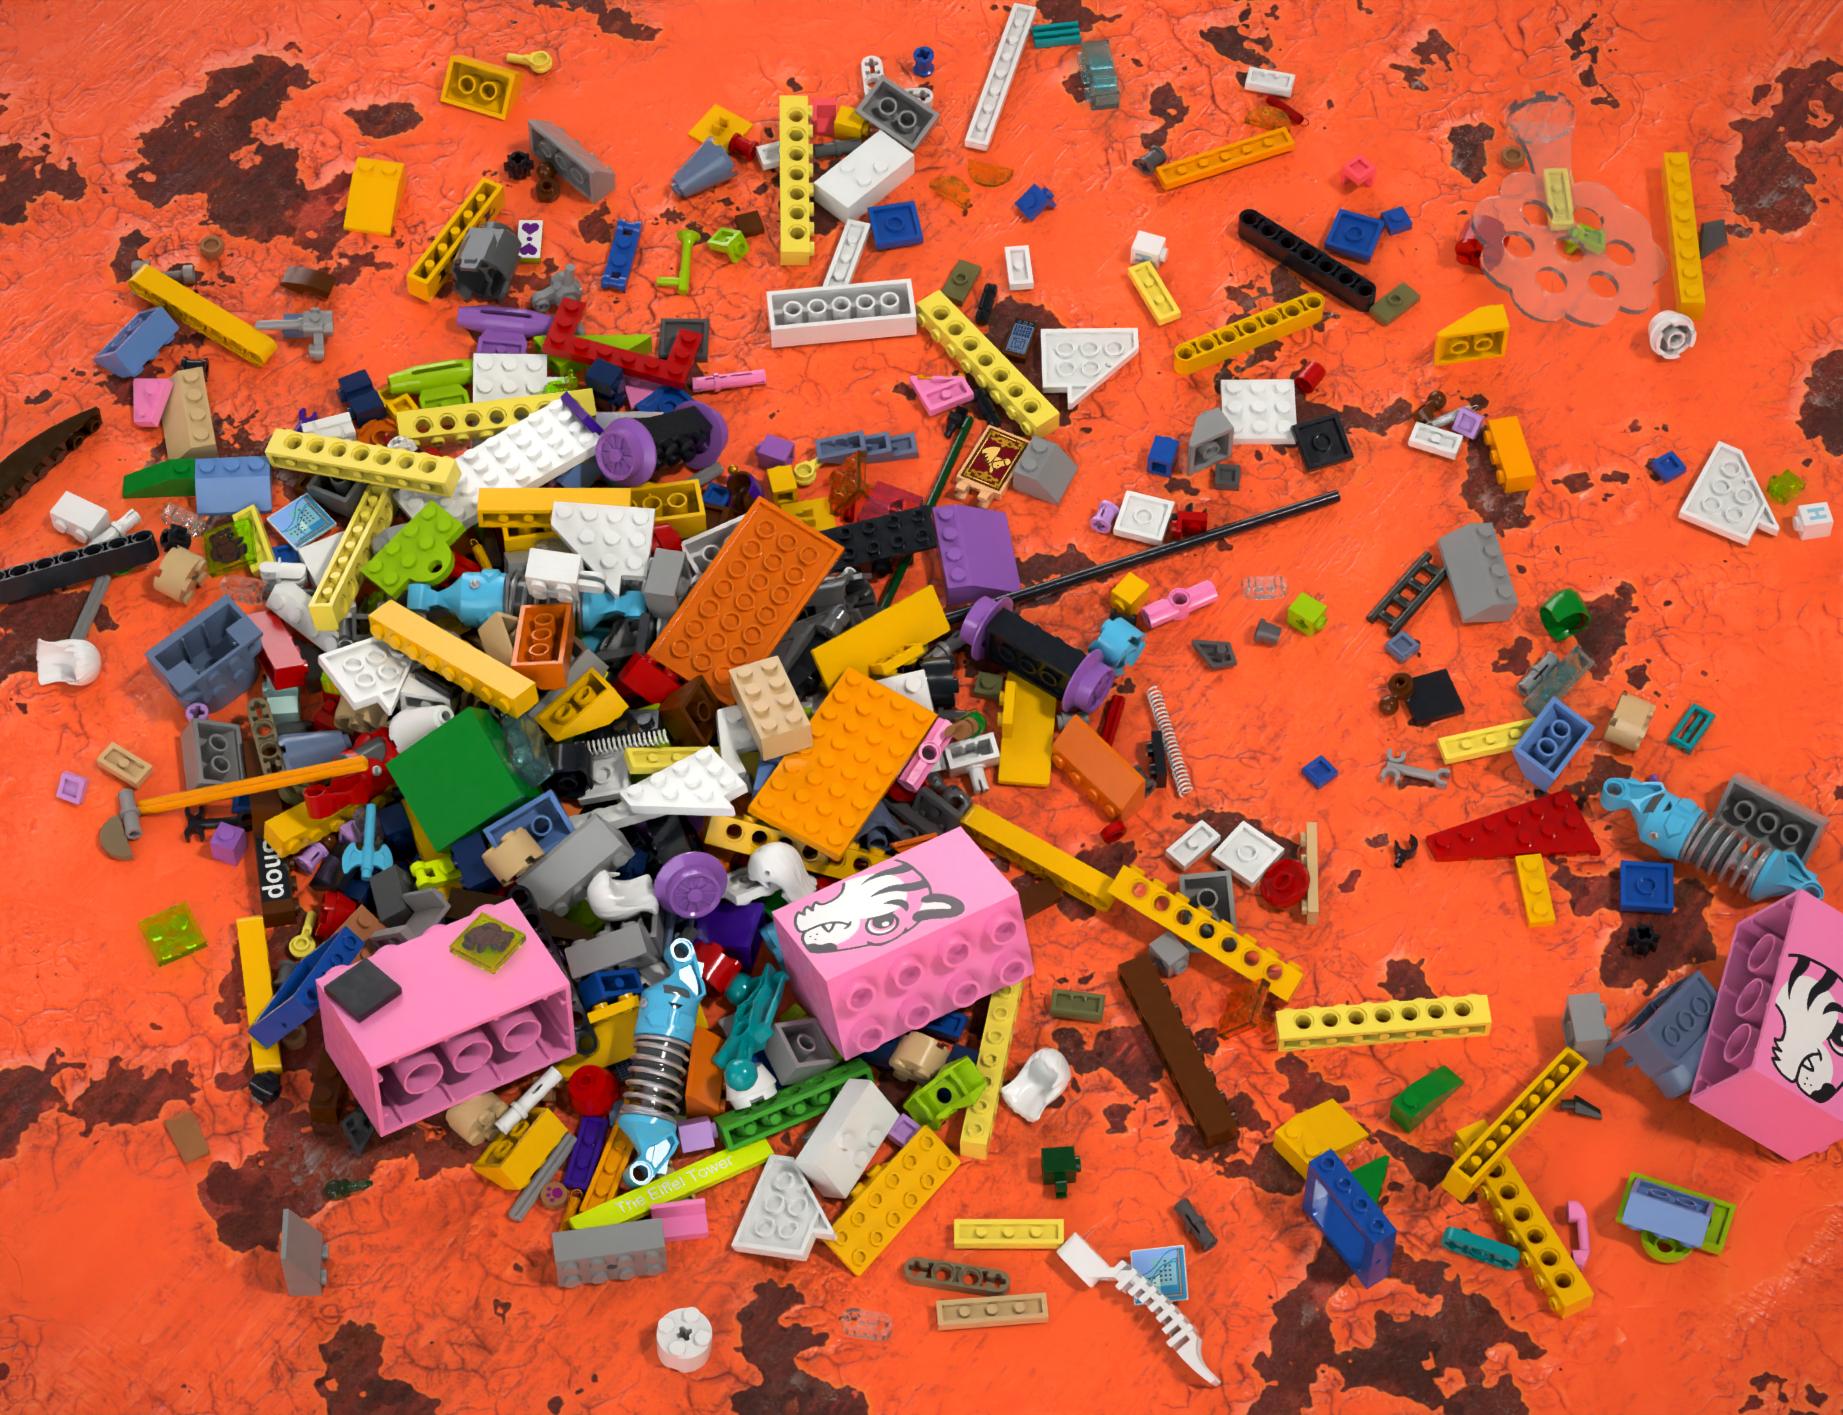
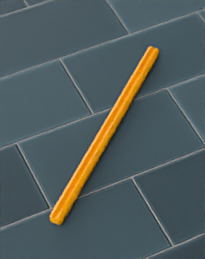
M361 755L140 800L137 805L142 815H148L366 771L369 768L368 759Z

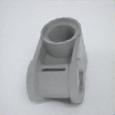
M625 618L615 621L606 638L601 643L599 650L610 651L625 646H635L640 619Z

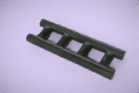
M1425 551L1366 617L1367 621L1374 624L1378 619L1390 625L1387 633L1392 637L1396 636L1448 577L1445 566L1439 569L1429 563L1432 555ZM1421 570L1433 576L1427 585L1414 579ZM1407 586L1419 593L1412 602L1400 595ZM1393 602L1405 609L1398 618L1386 612Z

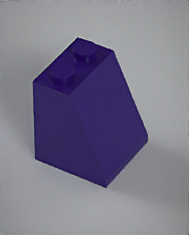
M751 902L747 905L737 906L734 903H719L709 914L695 918L694 927H696L698 935L692 946L698 941L707 945L715 942L724 949L723 954L737 960L742 965L740 972L752 974L763 941L759 930L766 925L765 904Z

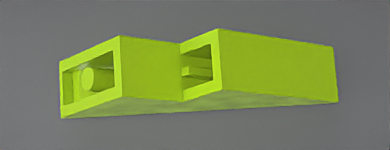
M646 334L575 335L576 337L644 355L652 352L651 336ZM547 335L533 337L536 354H545L542 353V345ZM547 354V366L557 377H570L585 367L587 370L591 367L590 365Z

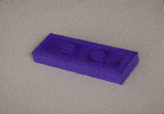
M567 391L561 396V400L592 433L596 432L600 436L604 432L600 425Z
M583 1115L577 1141L574 1145L563 1185L567 1190L579 1189L582 1193L587 1192L601 1157L610 1126V1119Z

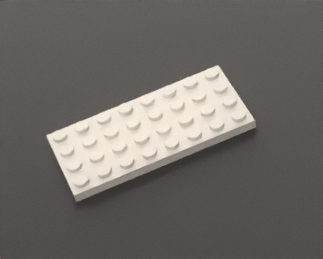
M560 398L455 458L462 475L451 498L400 489L392 496L410 520L427 503L433 500L468 529L478 523L477 505L479 488H538L594 456L596 444L600 436L596 432L592 433Z

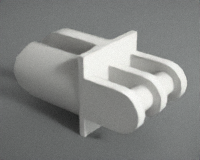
M279 557L278 562H263L259 566L262 583L265 586L267 584L275 586V584L295 583L298 587L304 588L309 583L304 563L282 562L281 557Z

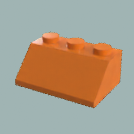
M695 1025L685 1093L687 1119L708 1116L710 1123L714 1122V1117L726 1113L727 1100L723 1098V1091H726V1082L724 1080L725 1068L720 1069L712 1061L713 1055L719 1052L726 1040L698 1025Z

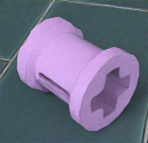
M1108 500L1099 502L1098 512L1096 516L1091 518L1090 526L1099 533H1109L1114 517L1119 514L1118 506Z
M197 702L187 707L186 717L188 721L192 718L210 720L208 718L209 710L205 704Z
M319 842L309 844L305 852L294 859L296 865L307 874L312 875L315 871V866L322 859H326L329 854L328 850Z

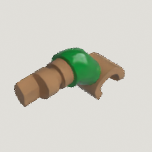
M977 708L970 709L961 717L952 719L953 724L945 729V736L953 735L959 741L968 737L975 738L985 731L987 726L986 719L981 713H978Z

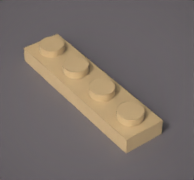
M1306 822L1305 832L1300 833V848H1305V854H1301L1300 862L1309 871L1310 884L1306 892V899L1301 901V915H1306V925H1317L1319 913L1317 822Z
M1046 1292L936 1301L938 1331L1044 1323L1049 1321Z

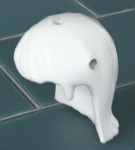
M38 639L36 660L38 662L37 672L40 685L67 682L70 685L83 686L92 683L98 677L101 670V657L98 649L92 643L79 639H66L56 642Z
M770 842L763 844L751 854L748 861L750 880L760 882L767 889H770L768 882L777 884L785 891L791 903L817 890L816 878L808 875L800 854L791 845L783 842Z
M603 870L592 879L587 888L590 908L597 917L612 922L623 921L645 911L654 915L658 914L659 902L655 895L653 880L649 874L631 880H615L612 877L619 876L620 873Z
M1042 1048L1029 1057L1017 1077L1006 1086L1001 1087L1000 1092L1005 1103L1013 1109L1014 1113L1020 1114L1027 1121H1038L1044 1108L1056 1100L1066 1089L1071 1078L1070 1066L1063 1054L1054 1048Z

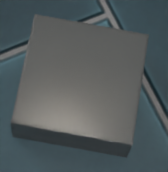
M1216 464L1214 490L1239 491L1240 465Z

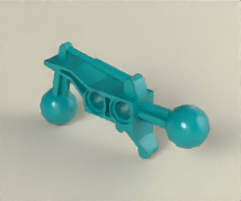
M770 963L766 964L763 974L755 978L746 973H739L725 994L728 1002L737 1006L732 1032L728 1035L719 1052L713 1055L712 1061L720 1069L725 1068L724 1080L730 1088L736 1091L749 1090L758 1079L757 1067L751 1061L752 1056L765 1049L767 1039L774 1033L771 1025L778 1005L782 1000L785 982L790 978L785 971L778 972Z

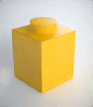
M841 105L834 121V138L841 140L860 138L862 143L864 136H868L870 133L871 123L856 114L855 108Z
M791 465L767 469V485L772 503L780 506L782 504L798 502L797 485Z
M1129 572L1111 591L1110 606L1117 609L1119 613L1135 614L1149 600L1150 585Z

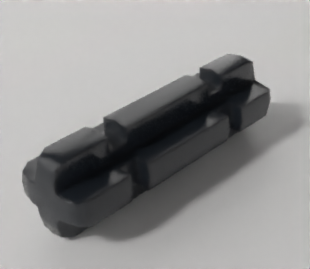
M990 283L985 285L984 293L978 306L979 310L975 316L976 324L983 326L988 324L995 301L994 298L997 295V285Z
M984 388L974 389V401L978 403L977 407L984 420L987 421V425L996 428L1001 427V419L996 414L997 411L991 400L986 396L987 393Z

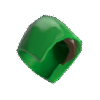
M1573 588L1555 592L1539 610L1545 629L1558 642L1581 631L1591 621L1583 599Z

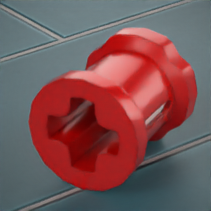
M736 132L729 142L728 151L743 155L746 160L751 161L756 156V147L759 146V142L745 139Z

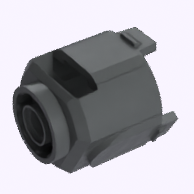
M485 222L481 227H470L466 231L451 265V274L456 280L453 291L465 301L469 300L471 294L482 298L499 299L498 301L503 303L505 296L509 294L511 282L521 260L519 252L522 243L517 234L510 227L499 222Z
M853 573V575L824 580L799 615V619L802 620L824 612L829 607L831 608V606H837L846 611L851 617L850 622L843 629V632L886 609V607L878 608L875 593L867 580L872 578V573ZM816 633L820 637H822L826 642L830 640L821 633Z

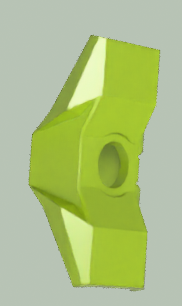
M967 1055L942 1065L935 1079L923 1088L917 1084L902 1107L909 1112L914 1121L920 1126L928 1125L932 1131L941 1130V1123L955 1114L958 1109L975 1105L988 1083ZM940 1088L950 1090L952 1098L948 1103H942L938 1100L937 1092Z

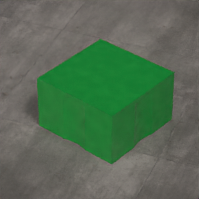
M470 706L385 764L435 851L442 854L453 855L451 844L474 833L480 832L486 838L483 829L541 795L528 771L515 756L511 743L496 717L492 715L490 710Z

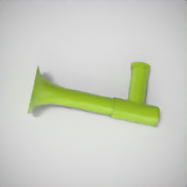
M688 229L676 233L677 239L682 242L683 249L679 277L657 276V287L678 286L677 292L680 295L688 294L692 246L701 239L698 232Z

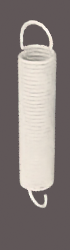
M1465 405L1464 407H1466V408H1468V409L1471 410L1470 407H1474V406ZM1460 408L1428 422L1429 425L1441 428L1455 422Z

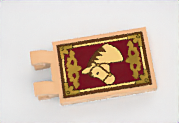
M988 425L956 476L957 485L955 490L958 492L955 495V499L964 503L970 490L973 489L980 492L977 496V499L980 500L977 508L988 509L993 498L1001 500L1013 481V471L1030 441Z

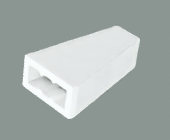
M344 531L298 549L300 563L306 565L308 579L313 588L317 589L342 539ZM356 598L346 618H351V613H356Z

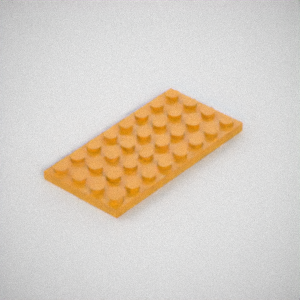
M848 666L809 721L812 730L813 747L786 754L753 799L747 812L839 862L936 722L938 714Z

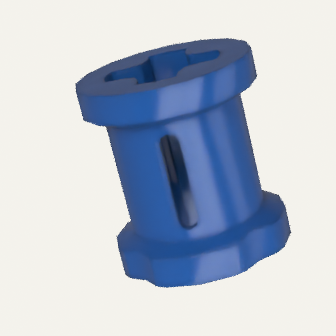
M925 46L917 48L913 53V58L916 62L913 66V71L915 75L922 78L929 77L934 72V65L932 63L934 52L931 48Z

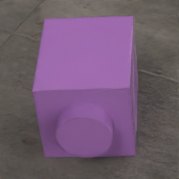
M767 434L764 441L758 443L755 455L758 456V467L767 470L776 466L791 465L795 459V443Z
M220 822L210 840L213 859L237 866L248 847L245 829Z

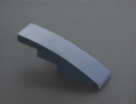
M861 430L815 440L818 462L869 464L919 457L914 432L890 437L889 431L864 436V432Z

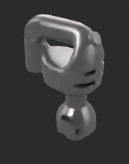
M938 772L929 773L926 777L930 783L929 789L933 792H939L941 794L940 797L954 808L960 805L957 810L963 815L973 804V800L958 786H946Z

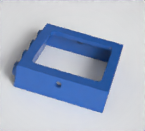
M347 926L340 929L298 962L247 1032L268 1049L314 1015L319 1008L315 979L323 977L328 970L335 966H349L365 945V942Z
M1329 1149L1309 1161L1302 1208L1364 1287L1369 1289L1387 1278L1390 1274L1397 1230L1335 1152Z

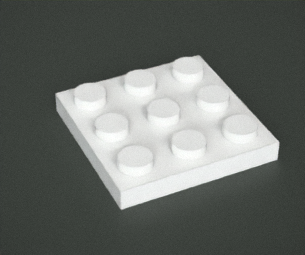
M1294 379L1221 380V411L1234 427L1232 445L1296 444L1290 429L1292 425L1297 424Z

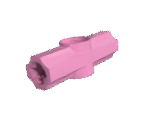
M1208 580L1187 589L1175 588L1169 593L1168 597L1141 608L1143 621L1147 627L1154 628L1173 619L1178 621L1185 620L1190 615V612L1218 601V595L1215 586Z
M940 717L936 720L897 781L901 787L914 793L918 791L952 739L953 735L945 736V729L953 723ZM922 751H929L932 754L933 759H925L922 755Z

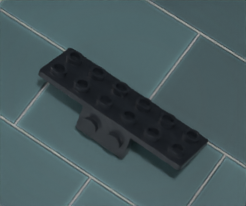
M928 505L818 531L845 548L844 553L829 574L842 573L845 568L852 567L857 571L856 573H872V578H881L893 573L890 559L937 548L938 546Z

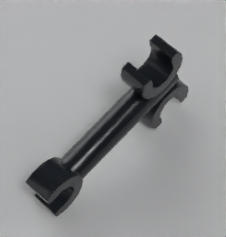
M199 806V813L196 815L191 814L189 807L185 808L188 827L185 829L184 835L187 843H190V837L193 834H199L200 842H204L205 833L203 829L218 828L220 822L245 829V832L253 830L252 822H243L244 820L252 819L250 810L241 811L237 817L205 819L203 806Z

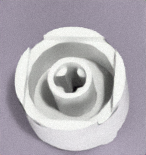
M695 1307L680 1308L667 1313L659 1320L657 1327V1354L660 1361L666 1367H671L684 1373L701 1368L708 1360L712 1351V1327L710 1322Z

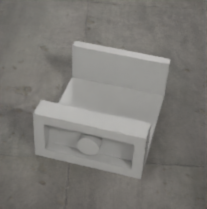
M435 887L404 893L401 898L414 911L413 915L405 925L375 931L370 940L380 949L390 944L400 945L422 936L428 928L437 925L450 909L451 905L445 899L444 894Z

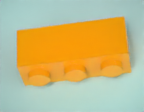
M1517 416L1488 420L1487 430L1483 432L1485 444L1489 445L1491 449V463L1496 465L1497 468L1496 478L1498 484H1502L1505 494L1534 489L1536 472Z

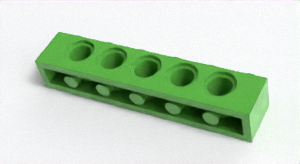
M859 1057L779 1090L767 1100L763 1098L751 1103L752 1106L734 1109L714 1117L713 1121L716 1124L720 1142L731 1152L827 1112L849 1078L871 1080L875 1084L871 1068Z

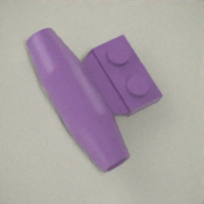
M493 305L459 307L457 314V326L482 333L478 339L476 353L526 354V338L547 335L554 320V316L528 309Z

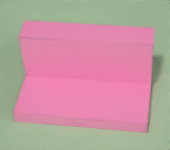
M705 1198L650 1205L652 1219H662L665 1243L709 1237Z

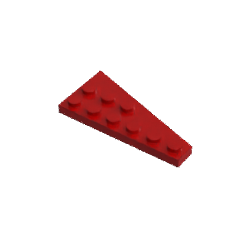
M1568 789L1428 835L1425 841L1436 862L1468 861L1469 858L1495 860V857L1515 859V856L1540 853L1542 858H1550L1551 855L1566 854L1567 857H1577V854L1590 853L1591 856H1600L1601 853L1598 843Z

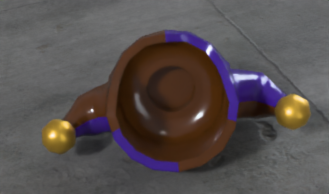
M730 465L728 473L731 475L727 479L729 506L736 514L744 515L758 496L764 498V490L753 475L747 471L738 472L736 465Z

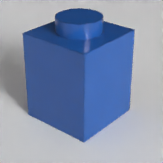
M1155 435L1147 460L1148 473L1171 478L1179 455V440Z

